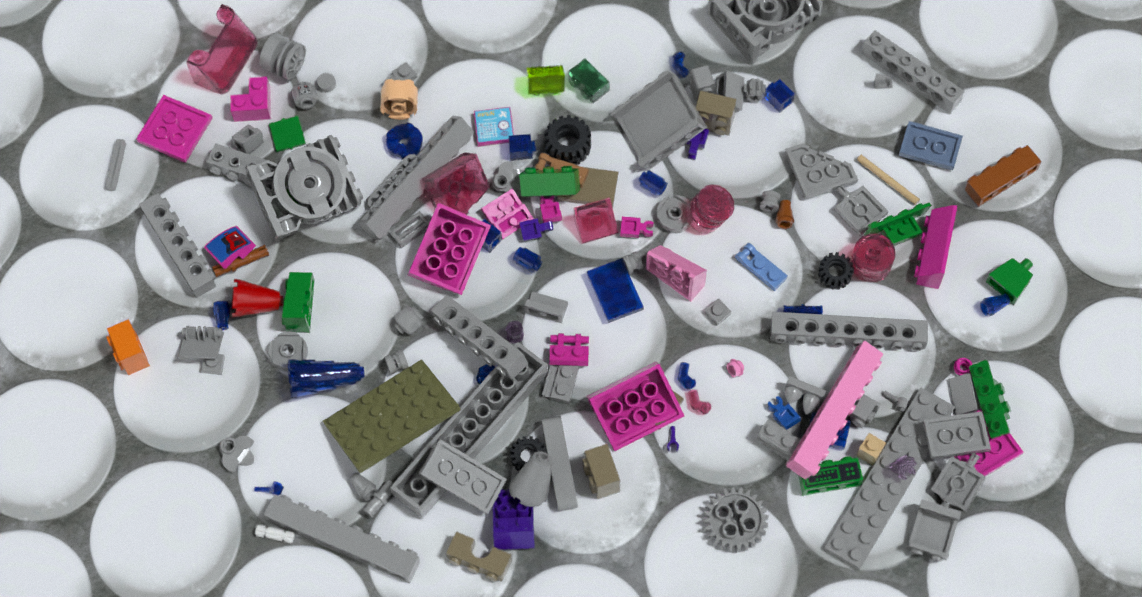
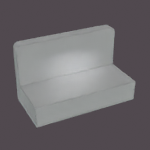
M532 292L530 299L526 300L525 313L562 323L568 302Z

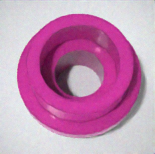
M959 358L955 361L953 369L960 376L970 373L969 366L973 364L967 358ZM960 366H965L966 370H961Z

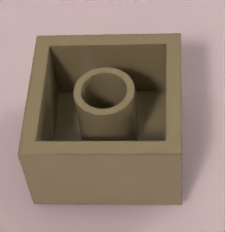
M700 91L696 109L707 126L705 129H709V131L715 132L718 135L729 136L735 116L737 99Z
M608 444L584 451L585 458L582 459V467L585 476H589L591 493L596 494L597 500L619 493L620 478Z

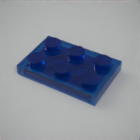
M622 258L587 271L588 279L608 323L644 310V306Z

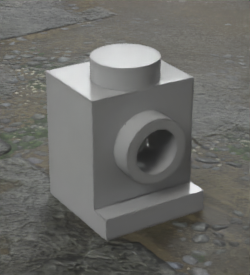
M249 124L232 136L236 150L250 154L251 151L264 142L262 132Z
M863 394L852 412L850 420L857 427L863 428L866 422L871 423L881 404Z

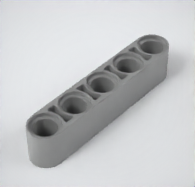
M561 416L541 419L547 454L552 458L551 476L558 511L578 508Z

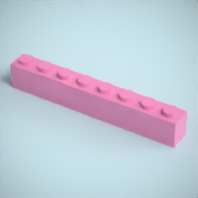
M865 340L855 348L786 464L788 468L803 479L817 474L820 469V461H823L829 454L827 449L836 442L838 438L837 432L846 425L847 420L845 419L847 415H851L856 408L854 403L863 396L865 392L863 390L864 386L871 382L873 379L871 374L882 363L880 359L883 353Z

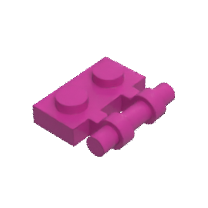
M564 333L550 335V343H558V345H550L549 365L588 366L589 346H581V343L589 344V336H581V334H575V336L564 335ZM564 343H575V346L564 345Z

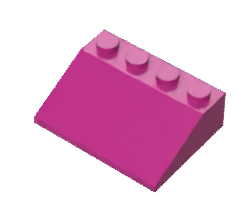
M438 203L407 275L427 284L462 295L491 225Z
M656 361L586 396L614 451L685 416L660 364Z

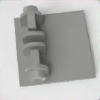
M195 326L182 328L184 339L179 352V358H218L224 335L221 328L217 326H204L203 331L201 326H198L197 330Z

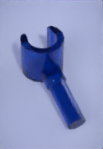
M274 481L271 487H255L254 491L270 492L273 495L279 496L284 486Z

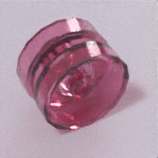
M880 234L862 236L856 242L851 257L854 274L866 282H878L885 279L890 274L896 256L895 247L892 242Z

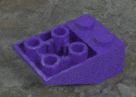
M509 489L501 490L493 504L494 547L500 550L535 548L533 507L521 504V500L517 497L514 499Z

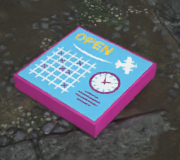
M510 107L474 111L478 146L515 142Z

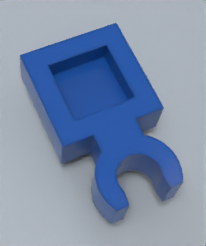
M776 397L777 405H773L770 401L768 402V409L775 412L773 413V418L784 429L788 430L801 421V417L790 404L783 406L781 397Z

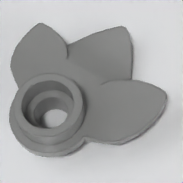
M512 161L502 163L499 167V172L492 178L493 188L505 193L513 188L517 196H521L519 174L523 170L514 169ZM498 180H504V185H499Z
M240 436L236 439L229 437L221 441L219 450L223 455L222 463L228 471L234 473L238 465L248 466L254 463V456L249 450L254 440L248 436ZM232 445V450H226L227 446Z

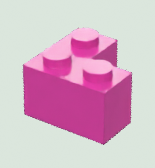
M267 77L249 78V94L231 95V114L234 122L271 119V88Z

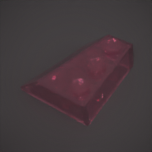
M464 152L422 178L434 209L440 203L466 215L469 213L468 210L472 205L477 203L490 188L478 156L474 153Z

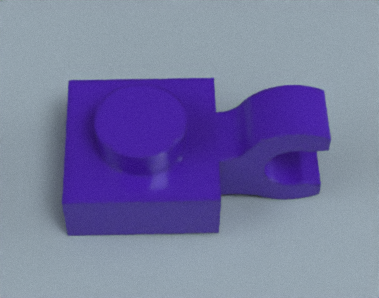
M704 129L686 143L691 145L689 159L696 160L698 148H705L709 129Z
M537 218L519 222L523 242L542 238L541 232L554 230L552 221L539 224Z

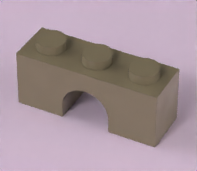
M456 532L446 552L449 562L456 566L464 565L475 574L481 572L492 581H503L512 562V555L493 547L487 557H475L472 554L476 545L475 539Z

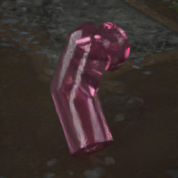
M698 390L688 391L691 408L700 414H708L712 408L711 404L699 400Z

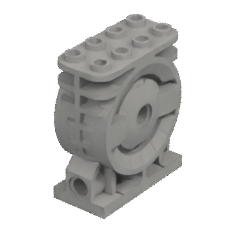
M709 0L707 15L749 63L753 65L758 61L760 55L770 49V44L786 41L798 29H802L804 23L810 24L813 18H819L821 16L823 0ZM746 2L749 4L748 13L745 11ZM789 6H790V8H791V17L788 18Z
M329 135L327 138L319 139L315 143L306 144L305 147L295 149L286 154L277 164L267 160L247 167L246 176L275 242L297 233L301 223H318L333 216L336 217L343 212H348L350 209L360 207L363 196L360 189H356L354 185L356 181L352 171L349 172L346 167L348 162L345 155H341L339 151L340 143L337 137L333 138L332 135ZM308 158H312V160H316L323 163L325 166L328 167V169L331 171L333 175L334 190L331 197L329 198L333 205L331 208L329 207V204L326 200V197L328 196L331 189L330 176L323 166L314 162H310ZM290 162L293 166V170L288 178V190L291 196L297 202L303 205H310L313 214H310L307 207H303L295 203L287 194L285 188V177L288 170L290 169L288 163ZM306 180H311L314 182L315 186L313 188H307L304 182ZM272 181V196L267 195L263 186L264 183ZM276 204L277 208L285 216L277 218L272 205Z

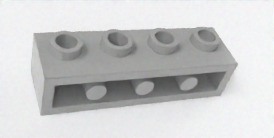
M215 143L207 160L209 170L215 175L222 174L231 180H240L251 186L246 176L247 167L267 160ZM272 181L263 184L267 192L272 191Z

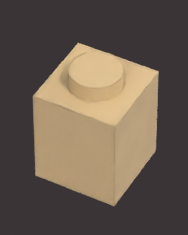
M868 433L856 456L874 466L886 442Z

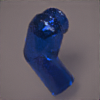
M681 51L675 52L672 57V67L685 78L690 73L683 66L685 54Z
M681 362L677 379L685 389L690 390L696 386V380H692V377L688 375L690 365Z
M488 364L479 367L476 381L479 385L495 366L492 365L490 367Z

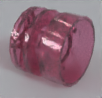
M711 184L705 186L687 204L685 209L687 221L693 229L700 233H712L732 216L734 200L731 194L719 185Z

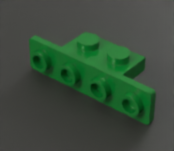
M930 202L924 205L920 203L909 211L907 209L902 210L894 217L889 215L881 222L874 221L867 226L868 229L864 236L867 238L881 232L890 248L918 237L923 231L914 218L926 214L932 205Z
M987 360L970 365V373L990 437L994 439L1009 434L1010 429L1007 420L1010 419L1009 412H1011L1009 403L1004 400L1003 394H1005V389L1002 383L993 378Z

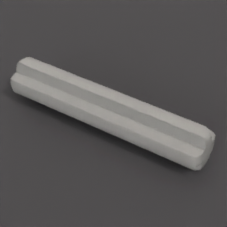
M123 139L115 141L105 185L107 190L114 191L117 187L126 148V142Z

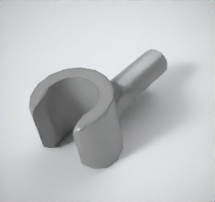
M887 391L883 392L884 396L897 403L895 407L897 410L906 411L908 401L905 397L898 398Z

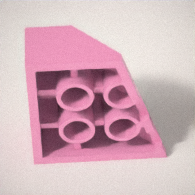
M661 245L648 251L646 270L690 302L705 286L706 269Z

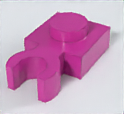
M550 195L548 199L540 196V211L543 223L562 221L559 202H554V195Z
M622 216L620 237L639 238L640 233L651 237L653 236V231H649L646 228L653 227L654 222L646 221L641 223V218Z

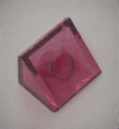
M610 198L573 208L574 222L582 244L618 233Z

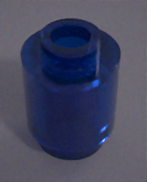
M650 170L644 171L639 178L640 186L654 195L658 194L661 196L668 185L664 178Z
M519 247L513 256V260L516 261L517 265L531 273L538 271L542 265L541 256L527 248Z

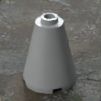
M546 452L534 453L510 483L509 491L512 497L520 499V503L525 506L539 507L548 498L552 458Z

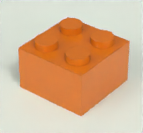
M129 319L107 328L109 335L106 338L114 351L113 355L121 370L125 369L127 374L130 375L150 366L138 335Z

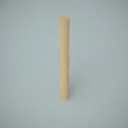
M862 154L857 158L858 162L914 205L920 201L917 196Z

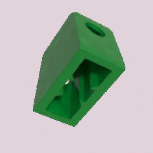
M1011 258L992 271L986 283L1011 304L1015 305L1033 277V274L1029 271L1033 267V263L1027 258H1024L1020 263Z

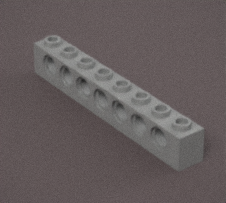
M772 312L770 340L777 343L789 341L796 344L814 343L815 345L833 344L834 346L852 345L853 347H857L865 340L876 349L891 347L894 350L911 348L913 351H920L925 349L928 343V321ZM786 327H793L795 331H788ZM806 328H812L814 332H807ZM825 329H831L834 333L829 334ZM850 330L853 332V334L848 335L844 331ZM864 331H869L873 335L867 336L864 334ZM888 332L892 336L886 337L883 333ZM908 333L911 338H906L903 334Z

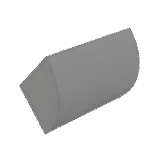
M727 70L716 77L715 94L737 99L735 112L743 109L744 77Z

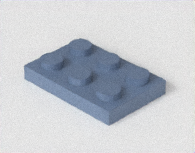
M909 121L899 156L953 171L963 135Z

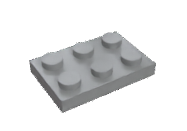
M982 412L923 420L931 459L988 452L991 449Z

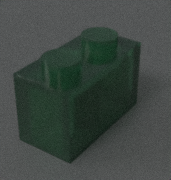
M586 58L569 70V83L574 88L577 87L581 91L582 96L586 100L589 99L593 104L610 91V82Z

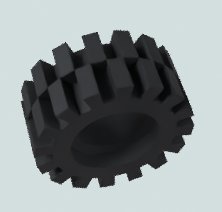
M836 252L835 255L829 253V256H824L820 262L818 277H820L821 283L825 282L824 286L830 285V289H833L834 286H836V290L840 289V286L844 288L852 280L854 272L853 262H850L849 257L845 258L843 253L841 256H839V252ZM833 265L840 266L843 269V274L838 277L833 276L829 273V268Z
M526 436L523 437V440L517 439V443H513L510 450L511 462L517 471L521 470L527 463L521 458L522 451L532 449L535 453L546 452L544 444L539 442L538 438L534 440L533 436H529V439H526Z

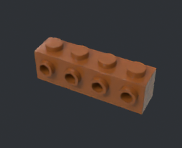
M1028 145L1023 148L1019 147L1009 157H1002L993 167H986L980 175L970 177L967 180L965 191L976 205L980 207L1037 171L1042 161Z

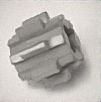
M758 78L747 80V84H744V96H746V99L750 102L763 100L766 92V85L763 84V81Z

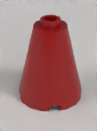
M234 279L233 283H237V287H233L232 309H235V313H231V317L278 311L279 307H283L284 296L280 295V291L240 279Z

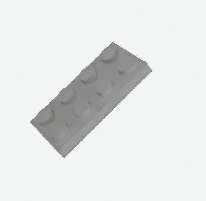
M441 439L437 440L419 473L422 477L485 514H488L507 480Z

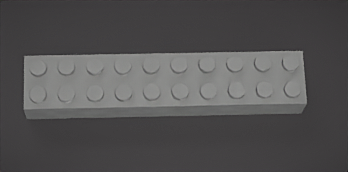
M519 342L514 347L524 354L528 365L512 380L506 375L504 377L501 376L495 367L460 407L461 410L450 418L390 487L392 495L422 519L446 492L443 488L419 475L437 440L441 439L475 459L548 374V364Z

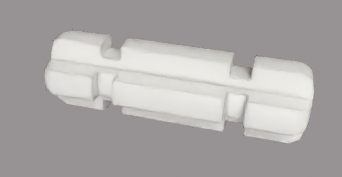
M257 525L255 530L256 536H265L268 539L277 541L284 540L287 543H293L295 534L292 531L285 532L283 529L266 528L264 525Z

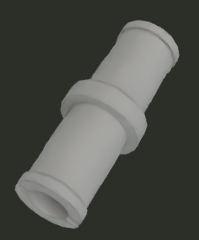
M386 480L381 489L372 495L373 498L362 510L366 516L373 518L382 505L385 506L386 500L392 494L390 487L394 484L393 482Z

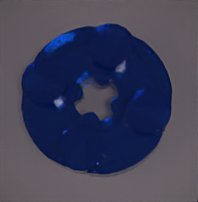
M412 123L399 124L387 132L386 145L393 157H399L403 160L407 155H417L421 151L423 136L420 130ZM402 139H408L407 145H405L404 143L400 144V142L402 141Z

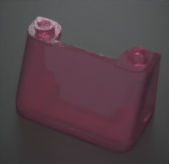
M221 4L216 16L218 21L225 26L209 52L196 50L192 52L186 63L194 84L218 94H226L231 90L255 50L257 38L231 7Z

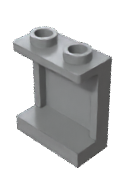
M922 499L907 548L911 549V553L917 555L929 554L931 555L930 558L942 562L943 559L947 560L961 511Z

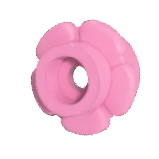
M731 359L726 365L728 373L732 377L743 375V363L740 360Z

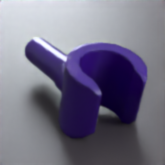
M675 426L670 427V442L667 445L668 452H670L669 446L671 444L676 445V452L679 450V444L675 438Z

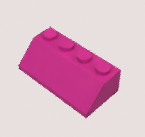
M956 205L935 208L931 210L930 216L926 215L924 226L927 227V230L922 233L921 243L924 246L923 249H919L917 260H920V266H916L914 277H917L916 285L939 289L945 274L957 211Z

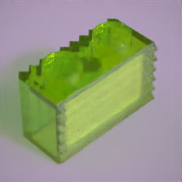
M563 65L527 67L526 86L528 95L538 96L544 93L558 94L559 92H565Z

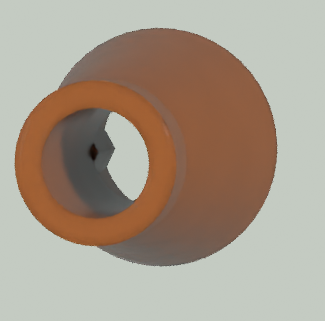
M789 200L780 201L775 220L777 226L782 229L791 228L794 223L791 202Z

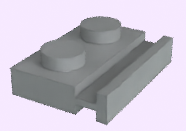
M550 365L542 398L546 397L554 401L570 404L579 366Z

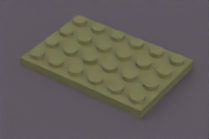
M421 359L323 420V423L361 474L461 409Z

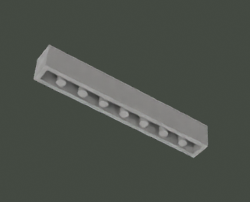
M451 116L359 219L357 223L371 238L381 239L385 237L391 226L396 224L400 220V216L411 208L414 200L424 193V189L435 181L436 175L447 167V163L452 158L458 155L459 149L470 141L474 131L461 116Z
M274 494L263 515L267 522L292 531L299 536L405 582H411L420 564L419 556H417L418 554L411 549L405 551L392 541L384 542L376 534L370 533L368 535L363 533V530L357 526H347L339 518H334L333 520L320 510L312 511L308 505L301 502L296 504L285 495L278 496Z

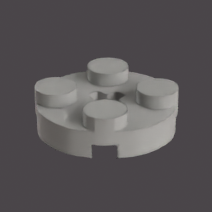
M675 195V197H666L659 203L657 207V221L665 230L679 234L693 223L694 209L692 203L687 198ZM679 211V216L673 217L671 212Z
M287 331L278 334V337L270 342L268 352L275 367L283 370H293L304 365L308 355V347L305 340L299 334ZM287 347L293 350L289 355L283 353V350H287Z

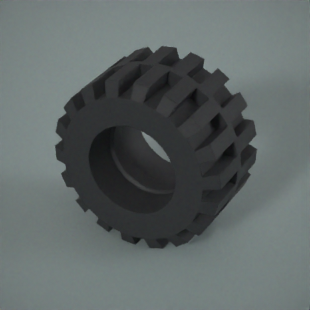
M567 115V118L560 116L559 120L555 118L552 120V124H548L544 137L546 154L568 163H576V165L580 164V160L584 161L586 155L589 156L591 131H589V126L585 125V121H579V117L571 118V115ZM566 136L574 137L578 140L570 146L562 145L558 142Z

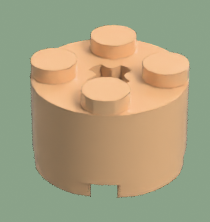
M410 79L386 80L381 88V112L384 115L385 113L389 114V118L396 120L408 119L413 113L415 115L417 113L418 89L414 82Z

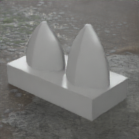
M790 376L785 387V397L789 404L796 402L801 397L803 398L805 414L813 412L821 405L826 390Z

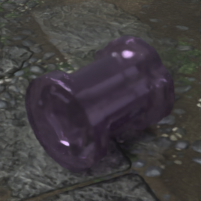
M512 321L507 324L508 341L513 344L520 343L524 338L522 324L519 321Z

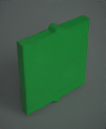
M298 116L287 119L282 118L280 121L269 123L276 152L288 149L293 150L295 147L306 145Z

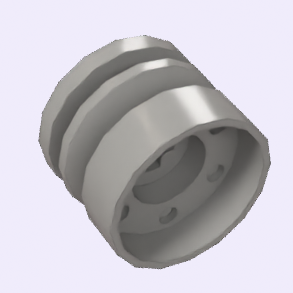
M274 33L267 39L261 51L260 67L273 73L277 72V75L292 80L304 63L306 47L294 40L289 41V38Z

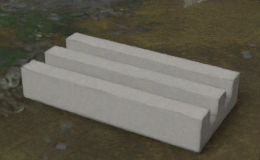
M419 211L392 230L390 236L403 248L426 231L429 221ZM419 218L421 219L419 222H417L416 224H414V225H412L411 227H409V228H408L405 232H403L401 235L397 236V234H399V233H400L401 231H403L405 228H407V227L410 226L412 223H414L415 221H417Z

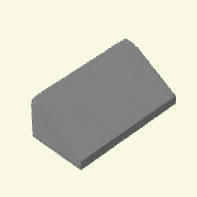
M970 373L950 378L948 381L953 405L955 406V414L976 412L977 403Z

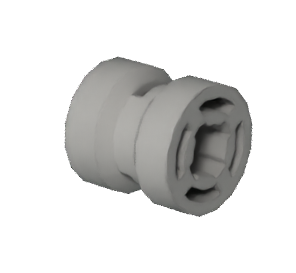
M403 350L396 352L393 356L387 355L384 357L390 375L396 373L399 369L409 368Z

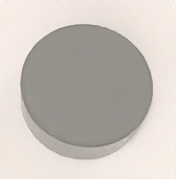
M329 73L321 74L317 79L318 88L323 92L332 91L336 86L334 76Z

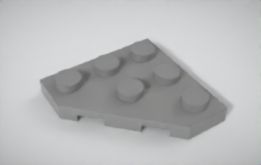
M805 144L785 149V154L805 200L837 190L841 185L847 187L858 183V178L852 164L846 161L836 160L834 156L822 151L817 152Z

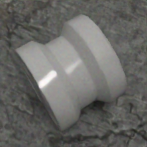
M775 191L762 192L763 201L760 204V208L766 212H777L781 195Z
M637 251L633 252L630 256H622V262L628 274L633 273L635 269H643V264Z

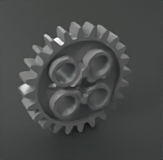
M732 487L731 493L724 489L723 496L717 492V500L711 497V504L706 505L708 511H705L703 515L707 518L703 520V524L709 525L705 528V532H711L709 539L716 538L714 545L721 542L722 550L729 546V552L733 550V547H736L737 552H740L741 547L748 551L749 544L755 547V540L761 542L762 537L760 535L766 534L763 528H768L769 524L764 521L768 520L769 515L764 514L767 511L766 507L761 508L763 501L756 502L757 495L750 497V490L744 494L742 488L739 489V492H736L734 487ZM729 504H732L735 518L739 519V528L743 533V536L739 534L737 522L735 520H732L733 512L729 507ZM743 504L747 509L740 511L736 506ZM724 510L728 513V516L721 517L718 515V512ZM750 522L754 525V528L747 529L744 527V523ZM733 529L735 531V534L731 536L727 535L725 533V530Z

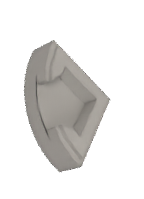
M885 74L875 75V89L893 87L891 77Z

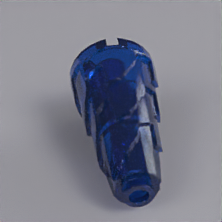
M315 359L288 360V379L292 399L318 394L321 391L337 389L336 387L356 384L361 381V378H365L364 366H360L359 363L315 361Z

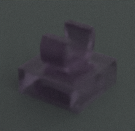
M904 455L891 463L889 467L892 472L899 474V477L906 481V471L909 470L910 474L915 475L916 471L913 467L917 464L913 457Z

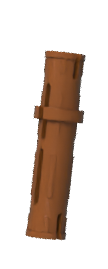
M264 244L253 249L244 259L238 256L226 269L220 264L211 267L217 278L269 256V253Z

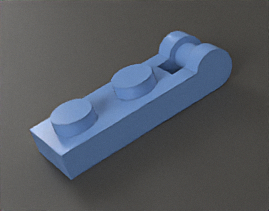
M747 243L744 246V250L735 255L738 262L773 291H776L788 277V275L758 252L751 243ZM748 255H751L753 257L751 261L747 259Z

